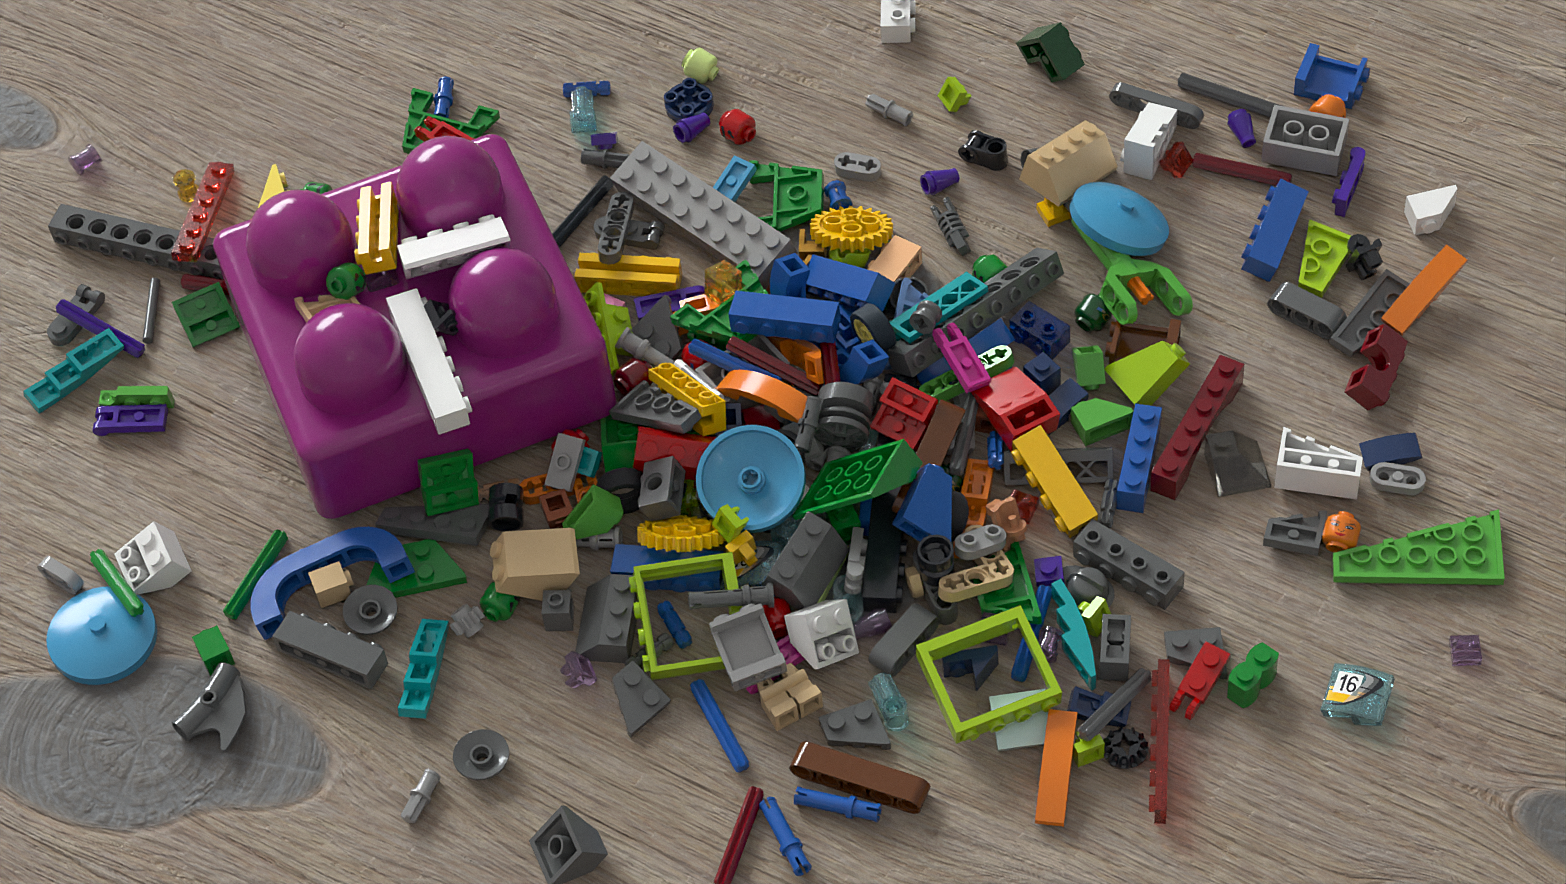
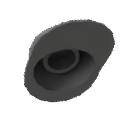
M1077 565L1063 568L1065 586L1075 600L1077 607L1083 601L1091 604L1096 596L1106 599L1108 607L1112 605L1115 598L1114 588L1101 571L1092 567Z

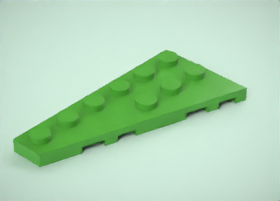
M1499 509L1491 511L1487 516L1479 518L1472 516L1465 518L1464 522L1452 525L1445 523L1407 533L1406 537L1396 540L1393 537L1384 539L1382 543L1369 547L1362 545L1335 552L1332 558L1333 582L1503 585L1505 578Z

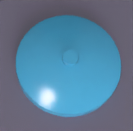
M1091 182L1080 186L1071 199L1070 213L1076 225L1092 240L1113 251L1133 256L1155 254L1162 249L1169 236V226L1161 211L1142 195L1123 186L1106 182Z
M761 425L739 426L719 435L704 451L696 473L698 496L704 508L713 519L718 509L726 504L731 509L737 506L740 508L737 516L741 520L745 517L749 518L746 527L741 530V533L745 530L749 533L763 532L778 526L788 519L798 507L806 484L805 467L795 445L782 433Z
M110 586L93 588L71 598L54 615L47 632V649L55 667L70 680L88 685L112 683L132 674L148 659L157 639V623L149 604L138 594L137 597L144 605V613L132 617Z

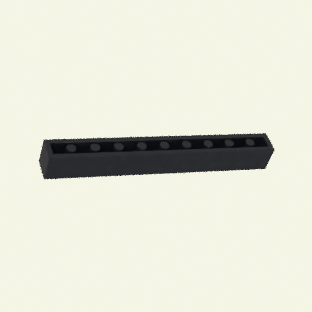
M885 374L884 383H889L893 377L918 390L920 386H917V375L909 377L901 374ZM879 433L878 446L895 442ZM901 486L872 498L862 593L863 612L897 613V603L903 602V586H899L900 579H905V563H901L902 556L907 557L908 541L903 540L904 534L907 533L892 525L897 513L891 511Z

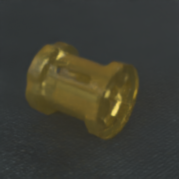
M188 169L179 170L173 176V182L179 188L178 197L184 202L193 201L200 195V189L194 182L196 180L195 174Z

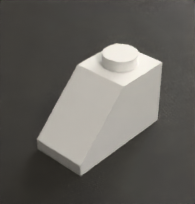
M1456 185L1406 196L1404 213L1414 235L1428 234L1440 230L1455 206L1458 189Z

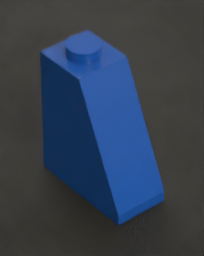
M928 463L918 470L917 477L912 482L892 525L920 542L923 538L936 534L945 536L951 541L952 477L946 474L940 466Z

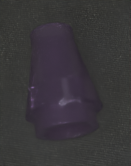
M875 608L853 623L856 640L886 634L887 630L892 627L885 608L879 610Z

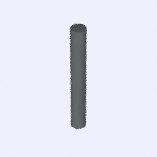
M158 278L150 279L142 339L146 344L153 342L160 279Z

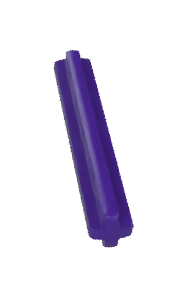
M62 299L56 305L57 313L96 335L109 328L124 345L123 350L134 357L139 358L144 353V344L67 300Z

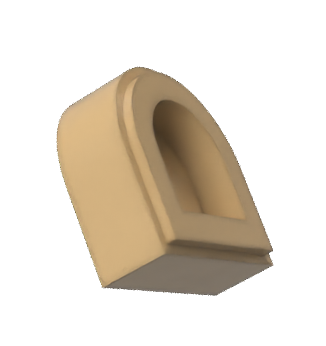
M914 566L906 568L904 572L912 598L924 596L919 572Z

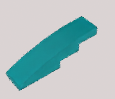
M109 328L66 353V360L46 371L44 379L23 391L24 397L40 414L101 370L124 349V345Z
M1062 579L1051 583L1052 599L1059 607L1056 609L1057 624L1064 633L1061 635L1062 650L1092 691L1096 689V671L1093 650L1086 625L1075 600Z
M421 620L409 652L410 664L403 680L404 692L398 705L399 717L426 719L440 672L449 621Z

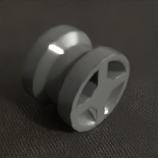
M923 300L917 306L916 311L910 316V324L919 333L929 334L934 330L936 323L942 318V310L936 303Z

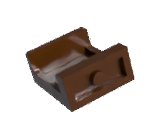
M1171 319L1169 328L1136 323L1122 325L1117 320L1116 322L1112 321L1109 336L1113 338L1112 342H1107L1105 357L1109 358V364H1112L1160 341H1165L1171 345L1174 343L1179 345L1181 320Z

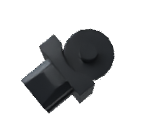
M1355 234L1347 242V249L1352 255L1346 264L1348 272L1356 270L1361 281L1374 276L1377 273L1376 268L1383 263L1378 253L1382 247L1380 239H1376L1370 245V241L1366 236Z

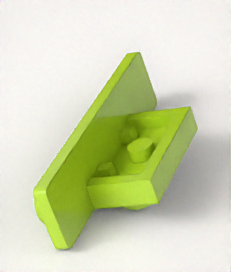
M596 282L585 293L584 299L605 340L611 375L613 377L619 368L616 354L632 356V354L624 349H617L615 347L627 327L632 330L628 308L606 304L602 283Z

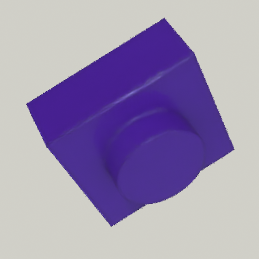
M617 132L591 135V146L597 145L598 150L613 148L612 144L618 142Z
M1062 556L1034 559L1037 588L1040 585L1051 586V583L1062 579L1065 584Z

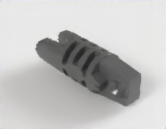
M946 197L943 201L948 211L941 214L939 208L935 205L931 206L930 210L942 230L950 247L955 245L961 255L964 256L971 252L966 241L969 233L963 225L950 197Z

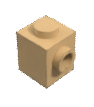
M339 561L308 572L321 608L345 600L351 594L349 586L354 585L349 570H342Z

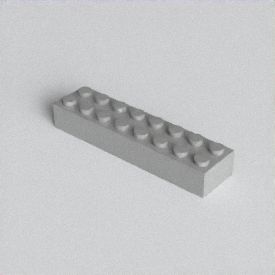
M643 141L610 177L618 192L630 193L635 204L731 269L742 261L747 260L751 270L759 278L764 290L767 289L770 283L771 270L775 259L793 253L798 254L791 239Z

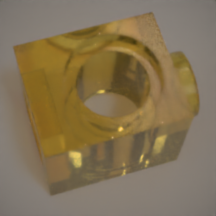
M723 260L705 270V295L717 304L721 305L733 296L735 291L742 289V271L728 261Z

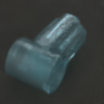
M585 86L576 87L571 92V132L597 131L592 90L587 89Z
M880 673L875 675L868 682V685L883 715L885 726L891 731L905 729L909 724V714L905 698L901 696L891 674Z

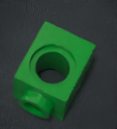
M853 505L826 511V522L834 527L846 545L851 544L853 527L861 528L860 520Z
M217 625L210 629H205L192 637L210 676L219 663L235 664Z

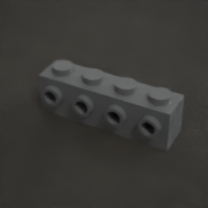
M1094 519L1087 524L1073 541V557L1078 562L1098 569L1107 579L1111 578L1120 583L1127 591L1137 593L1151 605H1157L1166 610L1184 587V571Z
M289 611L272 636L279 652L371 690L388 665L384 649L379 644L360 640L353 633H343L336 630L332 625L316 622L303 613L297 614Z

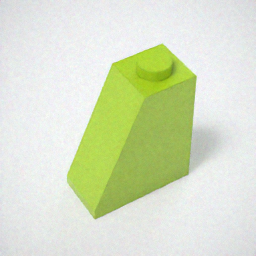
M1160 341L1107 365L1104 370L1134 405L1136 403L1151 406L1190 363L1184 357L1186 352L1178 344L1174 343L1171 345L1165 341Z

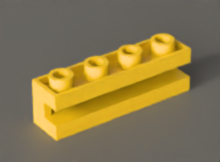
M392 182L382 183L381 195L376 196L371 186L361 188L360 199H357L360 215L356 216V223L359 232L355 233L358 249H355L356 262L358 265L362 264L365 274L396 269L399 204Z
M579 252V269L576 268L574 277L581 293H586L596 282L602 283L605 294L648 296L680 289L683 274L681 261L678 258L622 255L619 262L607 265L599 261L598 253Z
M661 363L658 367L648 369L649 379L658 385L656 387L660 388L663 394L669 393L673 395L676 401L682 400L698 409L702 418L694 424L693 430L702 436L726 430V404L724 399L672 363Z
M1041 425L1012 441L1013 451L1011 455L1018 466H1024L1027 471L1025 477L1032 488H1038L1041 493L1039 498L1042 505L1047 511L1052 510L1056 517L1053 519L1054 523L1061 533L1066 532L1068 537L1071 538L1078 534L1079 529L1087 525L1092 519L1098 522V513Z

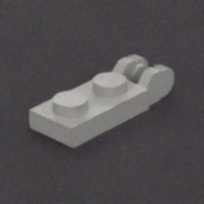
M853 527L844 590L851 595L858 594L861 591V579L863 577L868 540L863 539L864 528Z

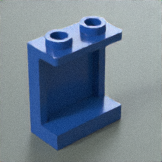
M1310 43L1295 77L1294 95L1317 101L1323 95L1330 94L1341 98L1345 103V108L1352 109L1355 100L1359 101L1363 92L1362 83H1367L1370 75V68H1367L1368 58L1363 57L1360 65H1355L1319 56L1320 45Z

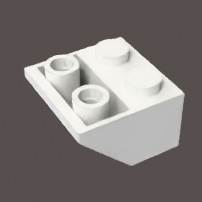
M154 521L114 553L126 582L136 595L171 588L191 572V568L174 531Z
M847 599L825 600L784 615L790 643L814 669H820L859 653Z

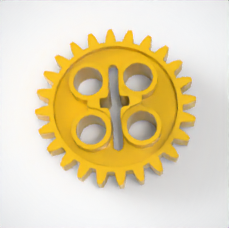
M839 206V210L829 208V212L821 211V215L816 214L815 218L811 219L810 235L816 244L822 243L823 248L830 246V250L839 248L840 252L850 250L853 253L857 249L864 252V248L874 250V246L882 247V243L888 244V239H892L893 223H891L892 219L887 218V214H881L880 210L872 212V208L863 210L862 206L857 209L852 206L846 209Z
M679 515L652 522L646 520L645 523H640V526H637L638 543H641L642 546L647 545V548L655 547V550L666 549V552L676 550V552L702 551V548L712 549V546L719 547V544H724L726 540L712 525L714 519L707 520V517L697 518V516H693L690 518L686 515Z

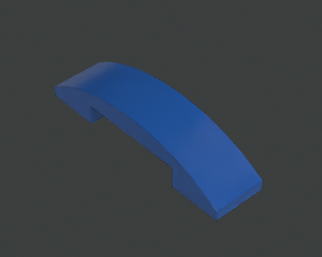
M999 318L968 339L977 356L1000 345L1007 346L1015 340L1002 318ZM943 356L918 373L917 380L923 385L952 368Z

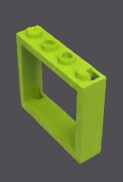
M732 552L633 567V576L629 577L631 593L636 592L637 602L633 603L635 619H640L642 629H637L639 644L640 646L645 645L646 655L642 656L644 672L650 673L652 680L725 669L721 656L657 665L644 582L722 570L725 590L739 589ZM728 606L729 614L739 612L742 606Z
M1021 605L916 645V658L956 744L969 739L972 742L983 733L988 731L991 733L998 732L1005 728L1006 724L1014 721L1024 722L1031 718L1034 713L1042 710L1043 712H1049L1051 707L1061 704L1062 691ZM1020 629L1048 689L960 722L933 661Z

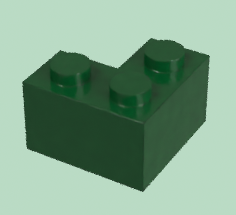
M1061 22L1037 27L1016 42L1027 64L1040 62L1051 82L1062 81L1085 65L1081 52L1074 46L1070 39L1069 31Z

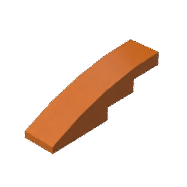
M1446 244L1382 316L1381 321L1403 336L1414 321L1421 317L1430 304L1436 301L1467 263L1468 259Z
M968 458L961 493L967 499L969 507L968 521L965 529L971 525L986 526V505L990 501L994 468L988 466V460Z
M1049 709L1035 824L1064 827L1077 712Z

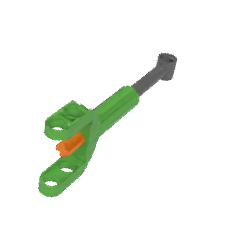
M1039 148L1023 150L1020 157L1022 168L1027 156ZM1071 199L1063 204L1069 213ZM1073 218L1071 219L1074 228L1108 270L1099 296L1120 324H1132L1137 320L1136 301L1129 292H1133L1142 305H1147L1148 301L1153 300L1154 296L1147 288L1148 286L1152 288L1172 314L1177 316L1190 314L1193 307L1192 298L1169 268L1150 261L1132 259L1127 254L1108 249L1088 237L1076 225ZM1179 299L1182 302V308H1180Z

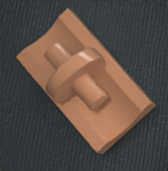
M1009 496L1003 501L995 499L986 505L987 515L991 516L993 525L1000 526L1006 531V544L1002 551L1006 552L1009 550L1010 544L1026 539L1024 533L1027 531V524L1024 520L1020 519L1015 498Z

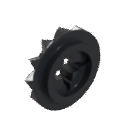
M1120 726L1118 730H1110L1108 736L1103 739L1105 743L1104 757L1111 765L1117 768L1130 769L1137 767L1144 762L1148 755V742L1144 738V734L1135 731L1134 727L1124 729ZM1122 740H1125L1130 745L1128 755H1126V751L1121 747Z

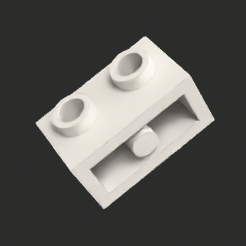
M881 0L880 27L882 43L911 42V32H915L916 29L915 18H911V15L916 14V0Z

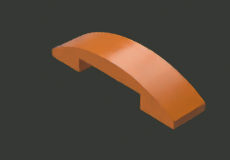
M768 337L769 341L790 364L806 371L807 379L817 384L824 383L821 351L816 345L806 340Z
M749 370L730 371L715 388L722 395L738 400L740 396L775 408L780 417L796 423L802 418L807 401L806 395L790 385L768 375Z

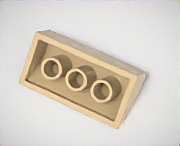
M1085 120L1029 154L1019 180L1059 207L1072 199L1075 191L1080 186L1091 182H1099L1116 171L1118 166L1106 134L1094 124Z

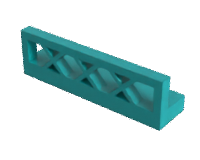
M965 272L925 298L924 300L936 303L942 310V318L936 323V326L986 294L988 286L968 272ZM919 303L890 321L896 336V342L903 338L908 343H911L923 335L911 326L909 320Z

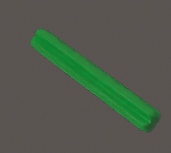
M275 530L223 609L227 618L235 620L251 598L257 582L271 567L287 542L288 537L284 531Z
M102 549L92 551L90 553V561L132 617H136L138 614L142 615L144 613L143 603Z

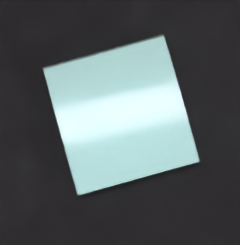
M1045 689L989 696L990 710L1003 707ZM1042 710L1034 713L1031 718L1024 722H1011L1006 724L1002 730L995 732L997 750L1005 751L1044 745L1048 712H1043Z

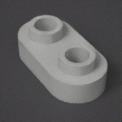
M1381 462L1375 464L1370 472L1371 485L1380 491L1417 495L1425 487L1426 476L1422 470L1416 467Z
M991 524L963 533L955 539L954 552L961 559L974 560L1000 551L1006 544V531L1000 526Z

